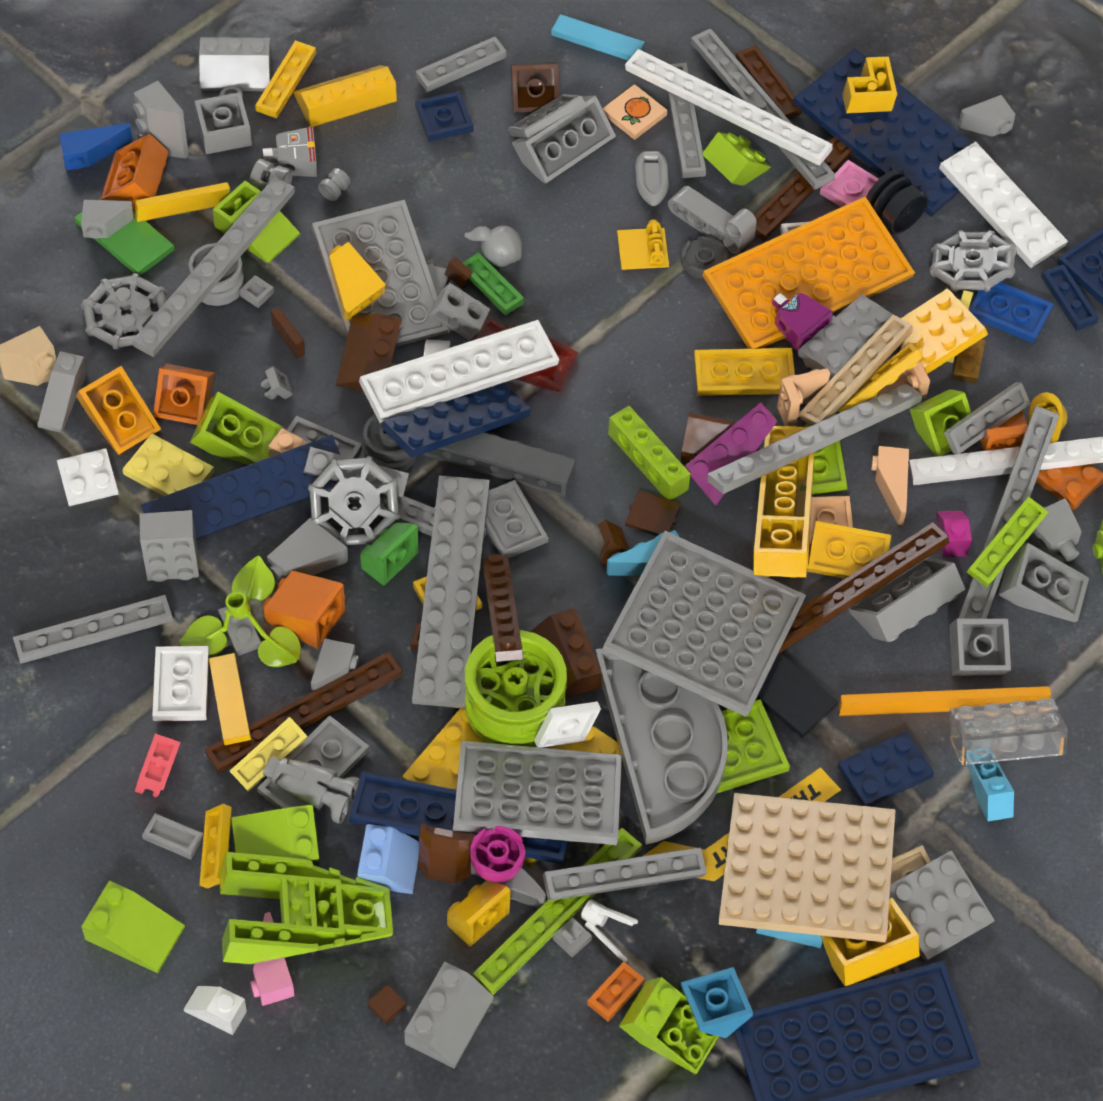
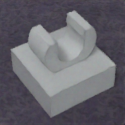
M274 366L265 371L268 379L263 380L261 386L265 389L270 388L268 392L264 393L267 398L272 400L279 395L287 399L293 395L286 374Z
M572 918L553 934V940L573 957L592 940V935Z

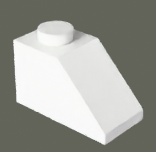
M197 986L184 1008V1012L231 1035L235 1033L247 1012L244 998L224 988L213 986Z

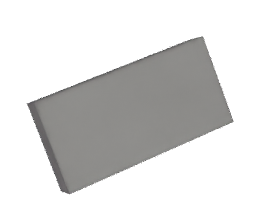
M154 813L142 834L143 840L188 859H192L204 837L203 833Z

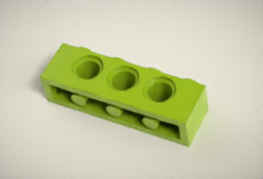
M630 406L609 417V436L665 499L673 500L689 490V471Z

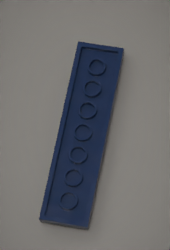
M332 434L141 504L143 513L192 510L197 540L310 498L308 486L313 484L318 476L303 473L310 447L339 455L340 453ZM329 480L323 488L331 490L337 482Z
M362 771L349 822L365 826L372 824L393 827L400 833L419 836L421 823L453 831L457 790ZM521 837L525 847L526 858L563 865L568 841Z

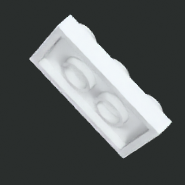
M208 646L156 647L153 721L207 720Z

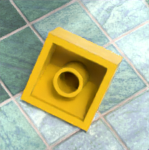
M487 880L482 885H475L462 902L457 901L449 908L447 912V926L471 947L510 913L511 890L505 885Z

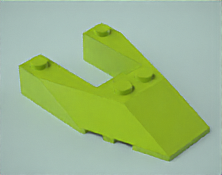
M226 852L219 871L220 894L280 899L281 923L229 919L222 938L223 962L254 964L393 935L390 891L387 887L356 877L354 880L342 876L339 870L329 867V870L314 866L313 862L308 859Z

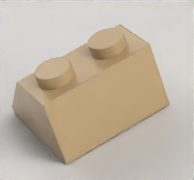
M40 326L0 344V370L4 379L36 386L49 382L51 371L56 362L54 346Z

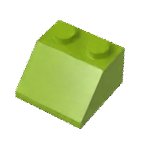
M952 389L909 409L917 433L936 457L943 456L952 451L944 431L971 413L965 392Z

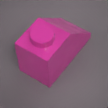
M962 511L936 512L938 527L949 536L950 542L941 548L942 557L968 556L972 542L969 518Z

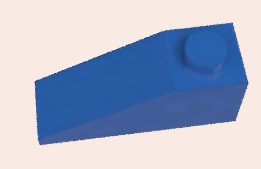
M130 123L59 134L66 170L90 167L132 142Z

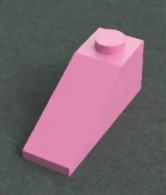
M270 912L265 913L263 922L274 923ZM285 958L254 963V981H250L254 998L260 997L262 1006L294 997L293 983Z

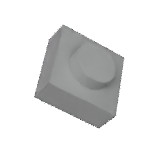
M255 275L239 291L242 298L259 308L274 294V287Z

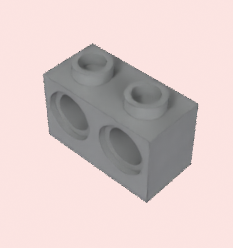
M449 283L439 293L429 315L470 341L481 330L490 308L463 292L459 287Z

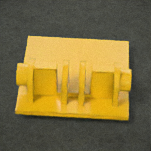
M650 220L646 229L617 230L622 270L669 267L665 229L661 228L657 220Z

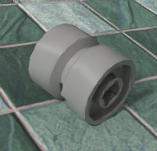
M259 159L252 169L249 183L261 192L274 177L291 185L293 171L280 165L275 167L274 163Z

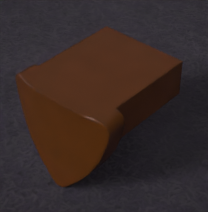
M606 519L598 525L605 542L599 557L602 564H607V559L615 553H623L630 550L621 527Z

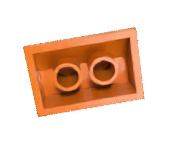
M150 133L117 150L101 200L132 201L133 209H135V200L157 196V189L161 182L162 172L166 166L169 151Z

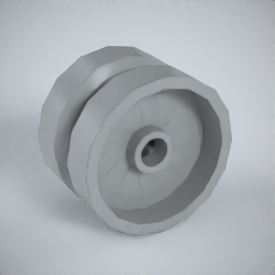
M216 243L204 245L192 254L188 265L189 273L197 267ZM241 257L238 258L202 300L203 303L221 306L233 302L240 296L239 290L244 286Z

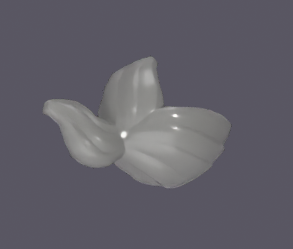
M500 225L490 230L486 226H478L471 232H465V238L471 241H481L480 248L482 254L494 267L508 266L519 261L522 257V240L519 233L512 227Z

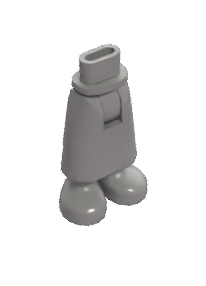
M271 756L263 771V775L272 778L273 783L278 784L284 790L302 801L313 805L315 808L321 809L326 804L331 810V819L338 824H341L345 819L349 808V801H354L360 781L357 777L342 779L337 777V771L303 761H288L285 757L280 760ZM331 790H336L340 794L332 793Z

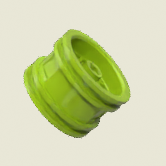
M520 630L523 659L496 662L493 637L491 635L480 642L468 657L465 667V714L468 724L474 733L484 742L537 747L534 740L550 708L565 706L566 666L558 649L546 638L532 632ZM485 686H492V687H494V688H493V689H485L484 687H485ZM541 691H542V692H546V693H550V695H540V694H541Z

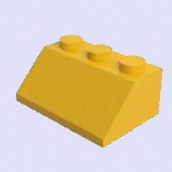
M889 898L886 942L821 936L832 968L845 987L920 957L919 935L893 898Z

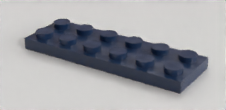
M503 382L445 402H437L430 407L416 409L383 420L382 429L413 458L529 417L531 408Z

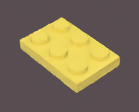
M151 434L124 466L123 474L158 494L166 496L209 480L214 474V467Z

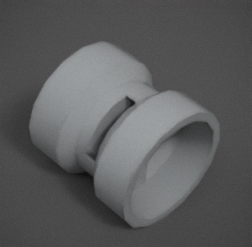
M334 168L328 174V179H323L319 183L318 189L326 199L336 201L341 196V191H345L351 185V180L344 171Z

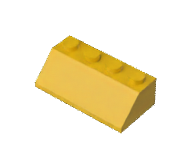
M382 65L294 91V96L309 127L397 101L396 82L388 66Z

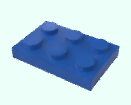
M1000 282L990 288L988 292L979 290L969 311L978 321L1034 344L1054 304Z

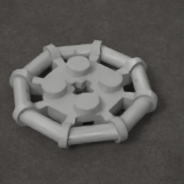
M959 230L954 236L940 244H935L931 249L933 258L932 266L929 269L930 274L942 280L955 292L958 290H984V292H988L990 288L1006 278H1012L1015 274L1014 259L1017 254L1016 247L1006 243L991 230L988 232H963ZM944 256L949 257L948 260L942 261ZM1005 257V262L998 261V258ZM951 270L954 277L948 274L947 271Z
M133 273L132 276L100 280V285L81 303L86 321V333L108 343L116 350H119L120 347L133 345L132 340L157 313L151 311L150 305L157 303L159 310L167 301V291L164 287H158L139 277L137 273ZM138 287L151 294L145 296L137 292ZM106 293L108 298L102 304L97 303ZM131 310V314L126 313L122 315V311ZM94 313L102 314L103 320L96 322ZM108 329L109 331L115 333V335L113 336L112 334L104 330ZM133 331H134V334H137V335L127 336V332H133Z
M372 457L342 460L334 458L330 460L331 463L313 484L308 486L311 502V522L319 524L344 545L373 544L384 529L389 528L396 519L399 520L401 514L398 510L397 495L398 481L372 460ZM361 469L360 476L351 475L345 477L342 470ZM370 471L383 484L378 487L372 484L366 478L368 472ZM336 473L339 481L330 491L323 488ZM387 491L388 508L380 507V493ZM320 496L328 497L329 511L321 512ZM358 496L360 498V507L353 506L350 508L348 506L350 503L348 498ZM378 514L384 516L383 520L372 530L369 524ZM332 517L343 526L341 531L338 532L327 520ZM354 527L364 528L366 534L347 535L348 529H353Z

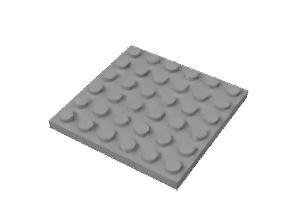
M664 531L602 650L747 717L806 595L766 576L754 575V571Z

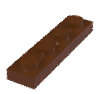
M757 45L736 53V59L788 119L802 114L803 111L793 104L794 94Z

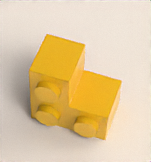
M867 57L861 77H847L842 94L846 113L892 111L897 91L889 57Z

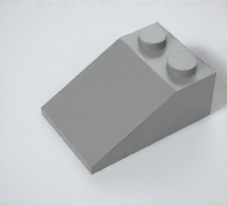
M1026 543L1020 547L1007 563L998 595L1019 607L1071 622H1077L1089 577L1035 546Z

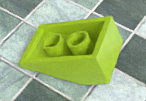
M217 392L208 401L190 443L212 455L250 465L269 458L268 445L283 427L226 395Z
M313 805L282 808L231 817L235 853L300 858L319 862Z
M112 881L107 883L82 925L86 941L156 973H159L185 928L184 924L134 891Z

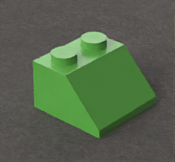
M394 523L389 529H384L378 539L372 545H367L361 552V569L385 586L418 554V526L414 523Z

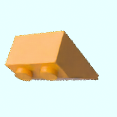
M122 366L82 388L76 395L89 418L118 455L147 439L151 434L161 430Z

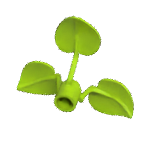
M260 556L249 561L234 578L232 593L226 598L228 609L224 612L226 615L224 626L222 627L221 621L216 617L203 616L194 621L179 640L180 646H208L209 656L215 655L227 645L228 640L224 632L228 630L230 616L235 619H245L247 617L265 639L258 647V656L265 665L269 667H283L296 663L301 656L300 642L292 630L279 626L274 628L268 636L250 612L249 602L251 599L262 601L270 596L275 588L274 576Z

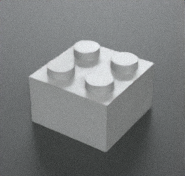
M241 92L195 101L196 118L206 154L252 146L250 125Z
M956 619L949 624L952 676H1003L1011 671L1008 619Z

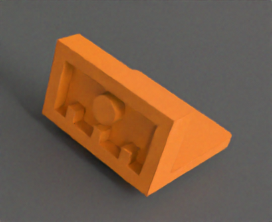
M1023 410L999 427L986 430L985 436L980 439L983 451L1021 446L1028 427Z

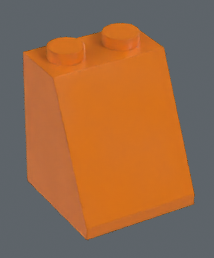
M291 571L287 578L281 579L273 597L270 596L263 605L265 622L274 627L280 626L292 630L300 641L318 649L323 643L324 638L326 639L345 612L344 585L340 582Z

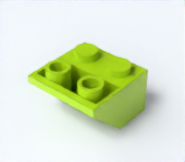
M718 132L702 153L732 184L741 186L746 185L765 173L771 167L765 161L766 156L758 150L754 151L750 147L751 142L742 135L737 137L730 132L728 134Z

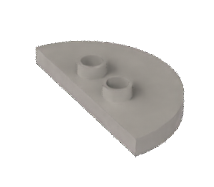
M603 648L596 649L595 657L601 669L602 687L645 844L658 842L673 836L693 823L707 809L717 794L724 776L727 760L728 740L725 721L717 703L603 651Z

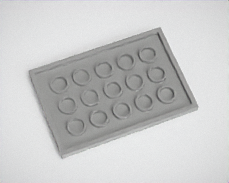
M405 199L312 223V229L347 335L351 319L346 322L343 318L328 266L329 254L332 249L338 245L343 246L347 242L353 246L386 284L384 295L356 316L379 313L401 318L396 347L448 333L449 329L446 325L429 315L438 296Z
M461 741L453 831L479 833L483 829L487 831L495 829V826H504L514 830L521 837L617 845L622 755Z

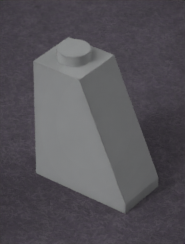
M309 518L267 556L268 568L276 580L284 577L287 578L291 571L315 575L345 564L348 561L347 546L319 524L311 522L312 519Z

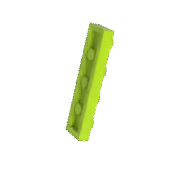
M1028 496L971 565L967 573L988 588L1049 512Z

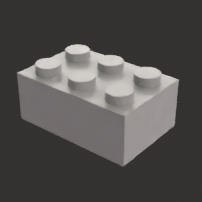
M192 510L140 514V542L147 581L162 582L167 579L189 580L199 577L198 546Z

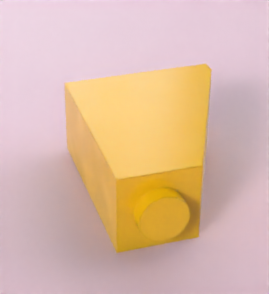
M349 242L332 249L329 254L328 266L343 318L348 322L352 317L384 295L386 284Z

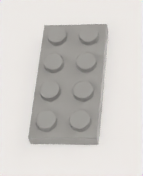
M862 294L798 349V356L819 370L828 368L830 372L829 377L833 378L894 314Z
M329 715L287 759L288 761H303L337 771V777L343 778L370 750L368 744ZM269 777L257 788L258 793L278 809L310 805L284 790L278 784L273 783L272 778Z

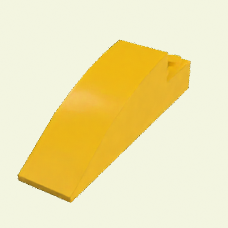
M774 426L765 438L764 448L808 427ZM815 452L761 476L754 544V575L792 578L806 577L809 561ZM801 484L806 486V491H799Z

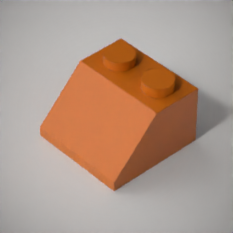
M165 364L159 368L153 417L198 425L204 409L212 397L215 373L172 364Z

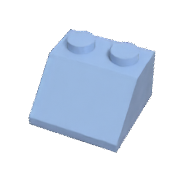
M367 824L358 868V877L387 887L392 892L413 894L419 859V841L404 833H400L393 827Z

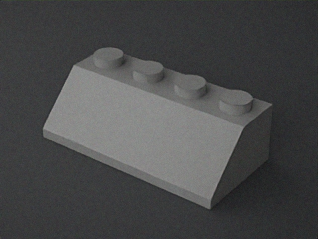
M596 95L582 96L585 104L533 136L529 138L520 137L512 142L522 164L543 183H548L616 137Z
M927 557L848 610L874 639L892 642L906 629L917 626L919 620L925 616L936 613L938 608L944 603L955 600L958 594L965 590L955 563Z

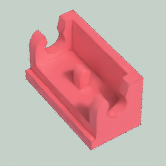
M158 734L154 735L135 792L142 794L145 789L153 791V797L159 796L160 791L164 790L181 742Z

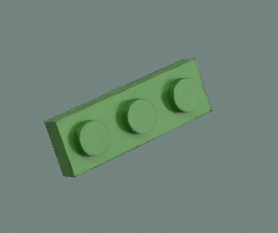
M479 252L463 262L473 272L470 281L505 316L524 304V297Z

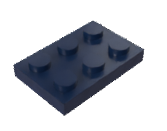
M904 731L838 762L837 766L861 805L868 807L933 778L934 771L908 731Z

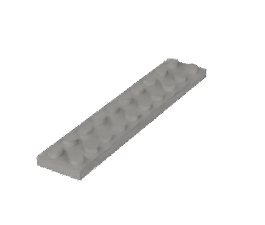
M439 475L412 704L465 708V667L472 648L490 480Z

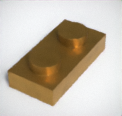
M979 340L957 355L952 379L977 384L986 340Z

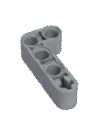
M689 186L682 187L668 201V207L673 214L705 236L721 241L724 244V248L733 254H739L754 240L756 218L752 212L745 208L740 209L733 216Z

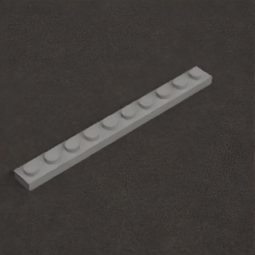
M711 28L691 37V44L737 98L792 124ZM778 146L814 190L835 181V173L824 161L819 166Z
M274 177L132 340L133 346L154 357L293 196L295 187Z
M904 383L708 473V482L722 494H725L921 403L922 394L907 383Z
M1039 406L1034 408L982 552L1028 496H1031L1059 414ZM1004 568L988 588L972 578L958 619L987 618Z

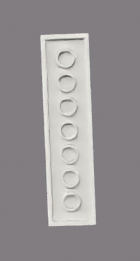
M539 320L361 376L359 383L379 423H381L383 420L409 411L430 407L437 402H445L558 365L559 358Z

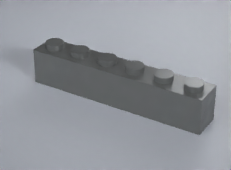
M481 433L423 454L508 481L516 480L519 484L562 497H566L575 475L576 460L566 455L547 452L543 448L527 446L519 441L500 438L495 434Z

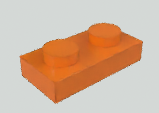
M623 962L587 1000V1005L609 1022L644 984L645 978Z

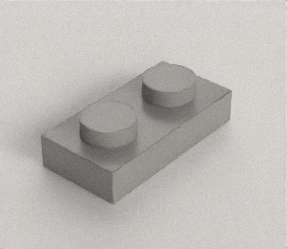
M227 607L218 609L223 625L226 616L224 612L228 609ZM230 616L226 632L236 655L239 656L258 649L261 641L251 621L247 617L245 619H235Z

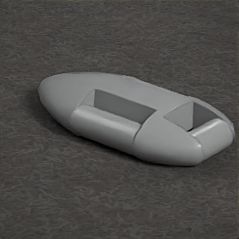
M643 151L638 155L635 162L636 187L644 201L651 206H656L664 199L669 189L668 164L664 155L659 151ZM644 161H658V163H644Z

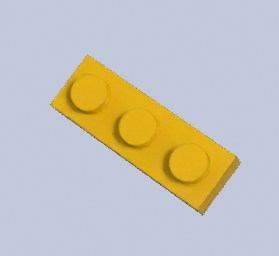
M224 803L206 811L199 885L207 889L220 884L219 871L225 854L229 850L232 807Z

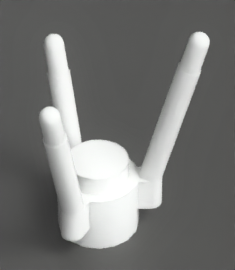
M592 899L589 900L581 913V919L587 921L584 927L592 931L622 962L626 963L628 959L596 926L602 927L608 917L630 926L637 924L638 920L607 908Z

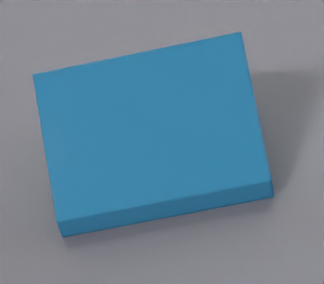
M734 967L681 982L682 990L700 1032L727 1038L753 1016L752 1008Z

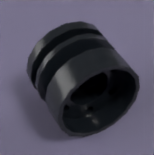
M893 170L883 175L872 186L866 196L879 218H881L882 223L895 234L902 233L915 224L926 210L929 201L928 196L917 186L912 185L911 180L906 178L900 170Z

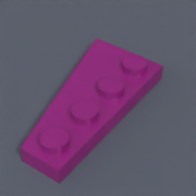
M762 402L684 466L715 506L724 494L708 482V473L754 453L777 423L775 417Z

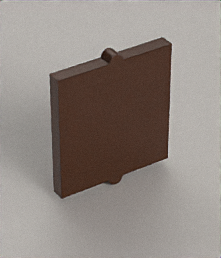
M639 490L634 503L630 505V513L625 526L655 536L664 533V531L670 532L672 525L676 524V516L681 503Z

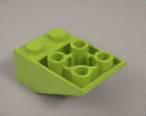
M247 181L241 183L213 208L215 228L225 234L261 191ZM279 211L247 250L269 264L300 235V232Z
M662 977L646 981L619 1025L620 1028L640 1044L694 1074L698 1073L719 1036L700 1032L686 997Z

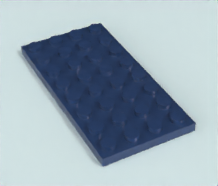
M854 48L796 95L793 99V104L833 137L838 138V141H842L847 148L852 149L856 156L879 175L883 176L890 171L900 170L906 178L911 180L912 185L917 186L928 196V206L924 212L932 217L960 193L958 188L939 169L940 164L973 143L896 80L894 82L897 97L892 111L846 113L842 94L847 77H861L867 58Z
M944 961L753 1011V1016L733 1032L755 1101H853L980 1066L978 1054Z

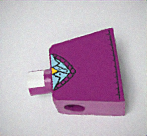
M780 293L772 301V305L778 309L775 325L797 351L832 320V310L804 293H798L791 300Z

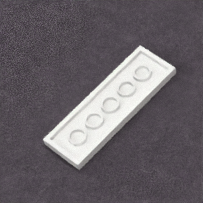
M974 142L940 164L939 169L1008 244L1016 247L1017 254L1030 268L1066 246L1068 241L977 142Z

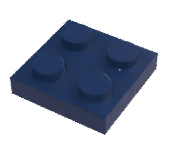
M460 91L415 101V108L428 142L473 132V123Z

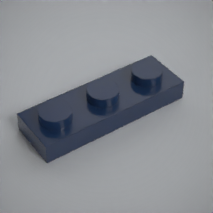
M1064 264L1042 272L1041 278L1076 331L1098 323V315Z

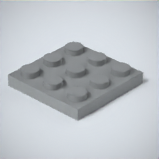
M952 850L890 885L889 898L894 899L918 933L919 953L925 962L995 921Z

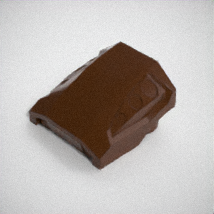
M421 823L417 867L428 879L456 884L471 877L470 846L475 834L431 827Z

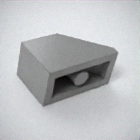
M999 95L961 110L958 125L962 129L993 137L1010 131L1016 114L1003 96Z
M84 200L81 226L84 238H109L134 220L132 201Z
M324 638L311 681L312 692L357 669L359 656L356 655L354 644Z

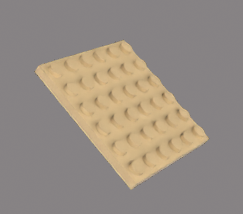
M734 793L719 925L886 942L895 809Z

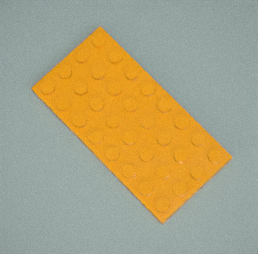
M863 197L705 270L702 276L747 348L762 349L785 338L775 325L778 309L772 305V301L778 294L782 293L787 299L791 300L798 293H804L832 310V315L847 308L860 295L863 294L870 298L912 278L915 272L867 198Z

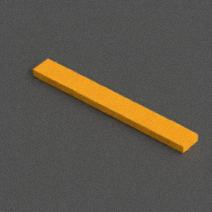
M1043 686L841 695L838 712L839 716L1043 708L1048 705L1051 691L1050 687Z

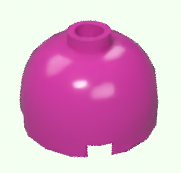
M495 826V829L487 831L486 829L481 830L474 837L470 846L471 863L476 873L483 879L494 883L505 882L514 878L521 871L525 860V847L521 836L514 830L504 826Z

